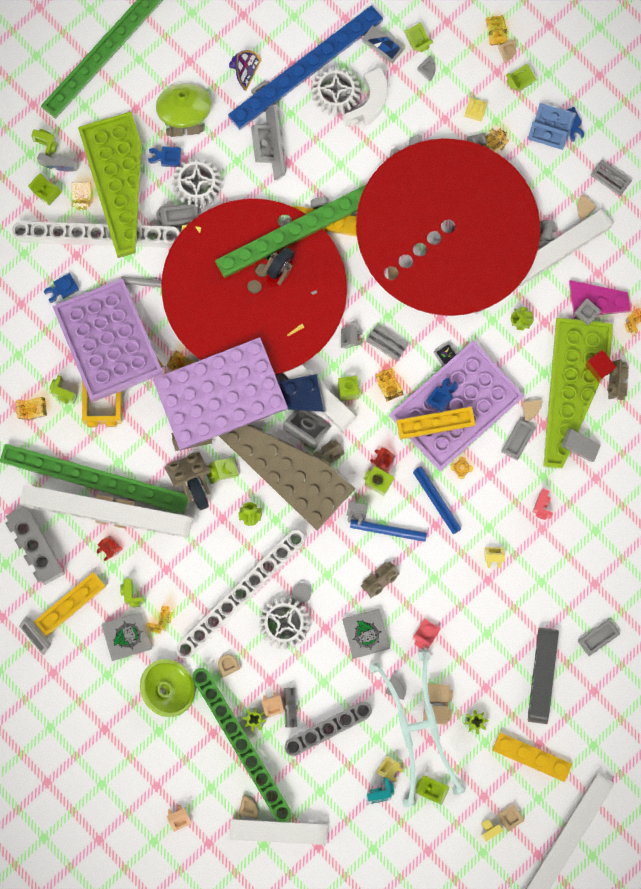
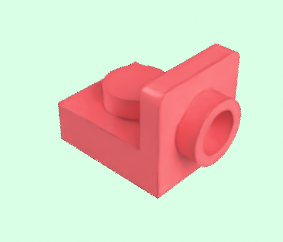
M544 488L540 491L532 511L536 514L537 518L542 520L551 519L553 516V512L543 509V507H548L551 499L548 496L550 491Z
M424 619L412 638L415 641L414 644L423 650L424 648L429 649L441 628Z

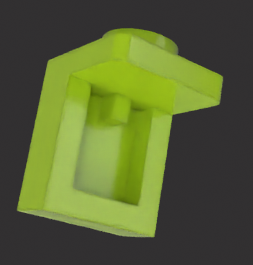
M421 22L403 31L413 51L424 52L430 48L429 45L434 43L432 39H429Z
M525 64L512 74H506L508 86L511 90L514 89L518 92H521L538 80L529 64Z
M33 129L31 134L33 142L47 146L45 150L47 156L51 157L52 153L55 154L58 147L55 136L44 129Z
M41 173L28 185L33 194L49 206L62 193L57 186L49 182Z
M58 375L50 384L49 389L52 396L58 398L57 401L63 404H74L77 398L75 393L60 388L63 378Z
M234 457L216 460L207 465L210 470L207 477L211 484L239 476Z
M123 579L124 584H120V594L124 596V603L129 605L130 608L141 607V604H145L143 597L133 598L132 579Z
M423 775L416 784L415 793L442 805L450 787Z

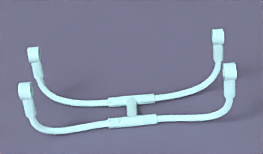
M426 650L418 653L419 661H423L422 682L426 705L424 707L428 720L408 724L399 697L388 676L381 668L380 663L369 665L370 673L379 672L394 698L405 746L408 748L410 792L409 798L402 800L404 808L416 805L414 800L415 759L412 748L414 745L410 732L430 728L432 739L435 741L442 762L456 787H452L453 794L465 793L464 785H461L440 743L441 738L428 694L427 667L428 659H431L429 651Z

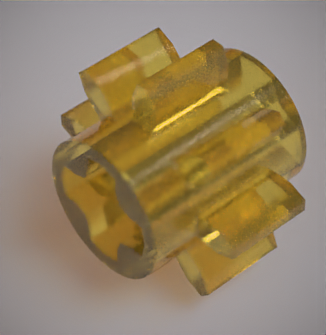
M501 127L497 130L492 128L485 137L488 140L486 146L492 148L493 151L498 148L502 151L510 141L506 139L508 132L503 131Z

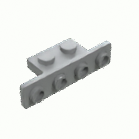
M273 104L265 111L267 125L254 124L251 126L255 162L272 163L274 181H278L285 176L286 165L284 164V148L281 142L282 131L279 126L280 114L277 110V105Z

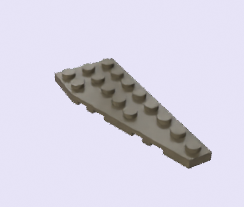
M246 425L219 436L316 531L326 523L356 489L329 462L312 456L313 454L304 452L282 439L259 430L255 426Z

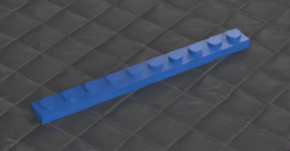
M372 5L230 112L228 118L240 131L264 113L271 105L277 103L362 38L372 26L376 27L383 22L382 16Z

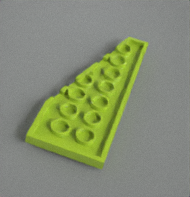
M127 112L78 127L117 258L135 254L137 243L142 144L132 112Z
M556 318L543 467L562 469L570 451L561 447L568 429L579 432L600 384L585 364L601 350L609 358L611 357L613 323L592 321L587 326L581 320Z

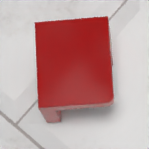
M603 350L590 358L585 364L598 382H601L605 376L616 368Z

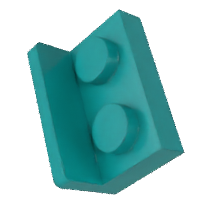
M384 778V791H382V788L371 789L366 795L367 805L390 801L395 793L393 782H389L388 778Z

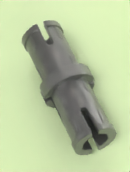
M296 687L284 688L285 705L283 706L285 710V728L298 727Z

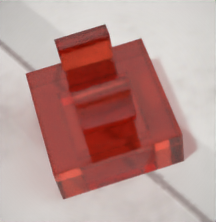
M381 447L380 450H374L377 458L376 460L370 459V462L388 473L396 456L388 449Z
M109 535L97 544L100 548L97 549L96 553L99 554L103 551L106 554L103 560L107 561L118 555L123 548Z

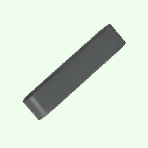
M543 627L538 629L527 722L548 724L559 630Z

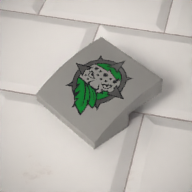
M380 609L342 619L353 659L391 649Z
M141 612L101 624L112 661L152 649Z

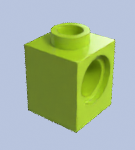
M357 376L338 378L340 401L359 399L360 392Z
M376 466L372 470L368 469L363 478L366 480L364 486L382 496L386 495L394 481L392 475ZM375 476H379L383 479V483L376 485L372 479Z

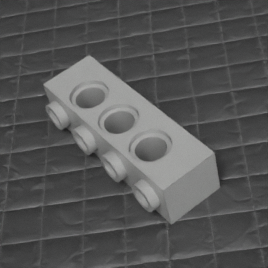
M22 506L5 516L8 520L5 524L10 533L14 531L17 536L14 540L19 549H24L26 555L23 557L28 566L33 565L35 569L33 575L38 583L42 581L45 586L65 574L28 507ZM23 525L29 526V531L26 534L19 532L20 527ZM31 542H38L36 550H29ZM42 558L48 560L45 567L38 566V561Z

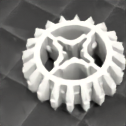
M337 66L334 67V71H331V68L328 67L327 73L321 70V76L316 75V81L312 82L311 94H313L312 100L316 101L315 106H321V112L327 110V115H330L331 112H334V116H337L338 112L344 115L345 109L351 112V106H357L356 101L360 100L359 94H361V89L358 88L360 82L356 81V75L351 76L350 70L345 73L344 67L341 68V71H338ZM333 80V82L330 85H325V87H322L326 82ZM339 80L345 82L347 85L340 84ZM335 85H337L338 90L337 98H335L334 93ZM322 95L331 98L333 103L327 101ZM350 95L345 101L339 103L342 97Z
M196 157L195 162H192L191 158H189L188 164L183 161L181 162L183 168L176 167L178 173H173L174 179L171 183L174 185L172 188L173 192H177L176 198H181V203L188 201V205L195 203V206L198 208V203H202V206L205 207V201L211 204L213 202L211 197L218 198L216 192H221V187H219L222 185V180H220L221 173H217V167L212 168V162L206 164L205 158L202 159V162H199V158ZM194 171L190 177H185L186 174ZM200 171L206 172L211 177V179H208V177H203L200 174ZM196 176H198V180H199V183H198V185H197V190H196V185L194 184V183H195V180H196ZM182 186L191 188L194 191V195L186 192ZM211 186L207 192L200 194L202 189Z
M281 597V603L279 604L277 599H273L274 606L268 602L267 607L269 610L264 608L261 610L266 615H259L258 617L264 621V623H258V627H264L259 632L260 635L267 634L263 640L271 639L269 643L271 647L276 642V649H280V645L284 644V650L288 649L287 644L289 643L292 648H295L294 641L299 645L302 644L299 637L301 636L306 639L307 635L303 631H310L309 627L304 626L310 624V620H304V618L309 616V613H301L305 607L301 606L298 609L299 601L292 605V598L288 599V603H284L285 599ZM281 608L290 609L283 616H279L277 614L275 615L273 613L274 611ZM294 613L300 618V629L291 623ZM269 618L278 626L274 635L268 628ZM288 618L289 626L280 630L281 623L279 621H284V619ZM285 631L296 634L288 639L279 638Z

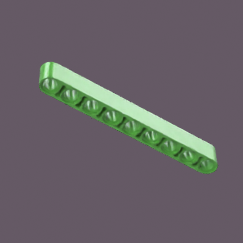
M204 668L196 669L192 674L193 682L274 818L279 822L288 821L291 817V810L211 675ZM203 672L207 675L205 682L199 683L196 681L198 673ZM210 689H214L217 692L216 698L212 700L206 697V693ZM219 706H224L227 708V713L224 716H218L216 709ZM229 723L237 725L235 733H228L226 731V726ZM239 740L247 742L245 750H238L236 748V743ZM249 757L257 759V765L253 768L248 767L246 764V760ZM261 773L268 777L267 782L263 785L258 784L256 781L257 776ZM271 790L276 791L278 794V798L274 802H270L266 798L267 793ZM279 808H286L288 810V816L285 819L277 817V810Z

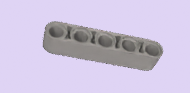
M364 701L359 702L288 739L284 747L285 752L291 757L298 756L367 720L372 714L371 705ZM360 706L368 708L369 712L366 716L358 714L357 710ZM341 716H350L351 723L343 725L340 722ZM325 724L333 726L334 731L332 734L328 735L323 732L322 728ZM308 733L316 735L317 739L312 744L307 743L305 740V736ZM291 742H296L299 745V749L295 753L289 752L287 748Z

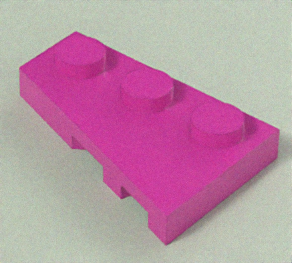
M569 280L573 318H578L574 315V312L586 299L601 310L599 315L631 311L628 292Z

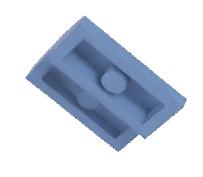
M540 102L535 121L531 125L528 140L563 150L576 113Z

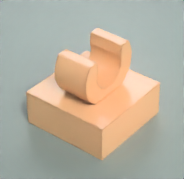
M273 692L274 697L269 699L266 698V695H263L261 702L266 718L285 713L280 695L277 696L276 692Z
M177 805L179 810L174 813L168 809V815L166 816L174 832L192 824L185 808H182L181 805Z

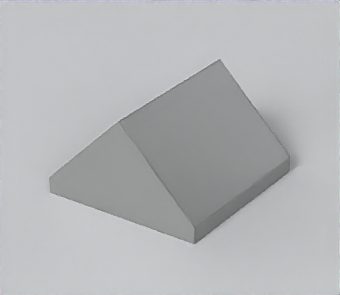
M295 410L283 423L285 431L313 450L318 447L331 428V425L312 412Z

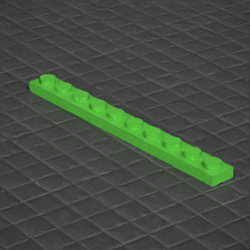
M136 0L42 103L41 108L56 119L163 0Z
M366 185L215 260L224 279L272 255L274 252H278L357 212L360 197Z
M9 444L4 445L0 458V463L183 515H185L188 505L187 497L183 493Z

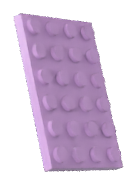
M123 278L52 306L92 403L163 374Z
M260 338L153 379L180 451L288 409Z
M474 340L389 414V417L396 424V420L439 413L441 411L427 405V398L436 386L442 388V382L445 378H449L450 384L448 386H451L454 381L457 382L458 389L451 393L453 399L444 411L472 407L475 427L409 438L439 472L524 397L521 391Z

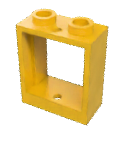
M82 380L83 424L90 428L106 424V427H117V424H122V391L116 393V416H88V393Z

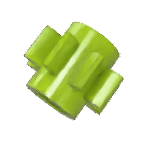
M527 307L514 309L510 317L512 326H517L516 330L524 331L525 328L530 329L534 322L533 312L528 311Z
M247 502L243 504V507L239 508V521L243 520L246 526H254L258 521H261L262 508H257L256 503Z
M256 707L254 712H250L247 709L248 716L242 717L243 720L247 721L244 728L250 726L252 727V732L257 727L259 730H262L261 723L267 722L261 718L265 713H257ZM252 715L259 717L257 725L249 723Z
M474 710L473 716L470 714L466 715L469 721L465 722L464 725H469L468 732L476 730L478 735L480 728L483 730L487 729L484 723L489 720L483 718L485 712L477 714V711ZM475 717H477V720H481L478 727L471 723Z

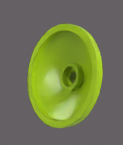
M189 83L168 87L156 100V113L160 120L176 128H187L201 123L208 117L212 107L211 98L207 91L200 86Z
M160 659L148 665L141 675L139 685L141 697L146 706L155 714L162 717H176L186 712L192 705L195 696L194 682L188 670L180 663L170 659Z

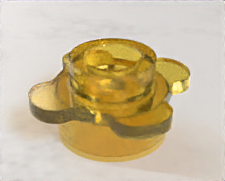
M459 457V461L452 463L450 469L455 472L458 479H464L468 473L473 471V466L468 464L465 457Z

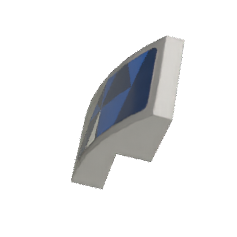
M372 26L362 38L364 44L376 50L379 56L392 64L404 51L402 46L375 26Z
M41 152L37 157L39 165L52 170L73 172L79 168L76 161L61 154L57 160Z

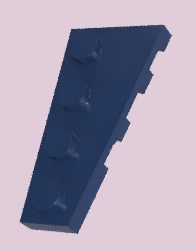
M319 374L278 382L288 407L287 410L326 411Z

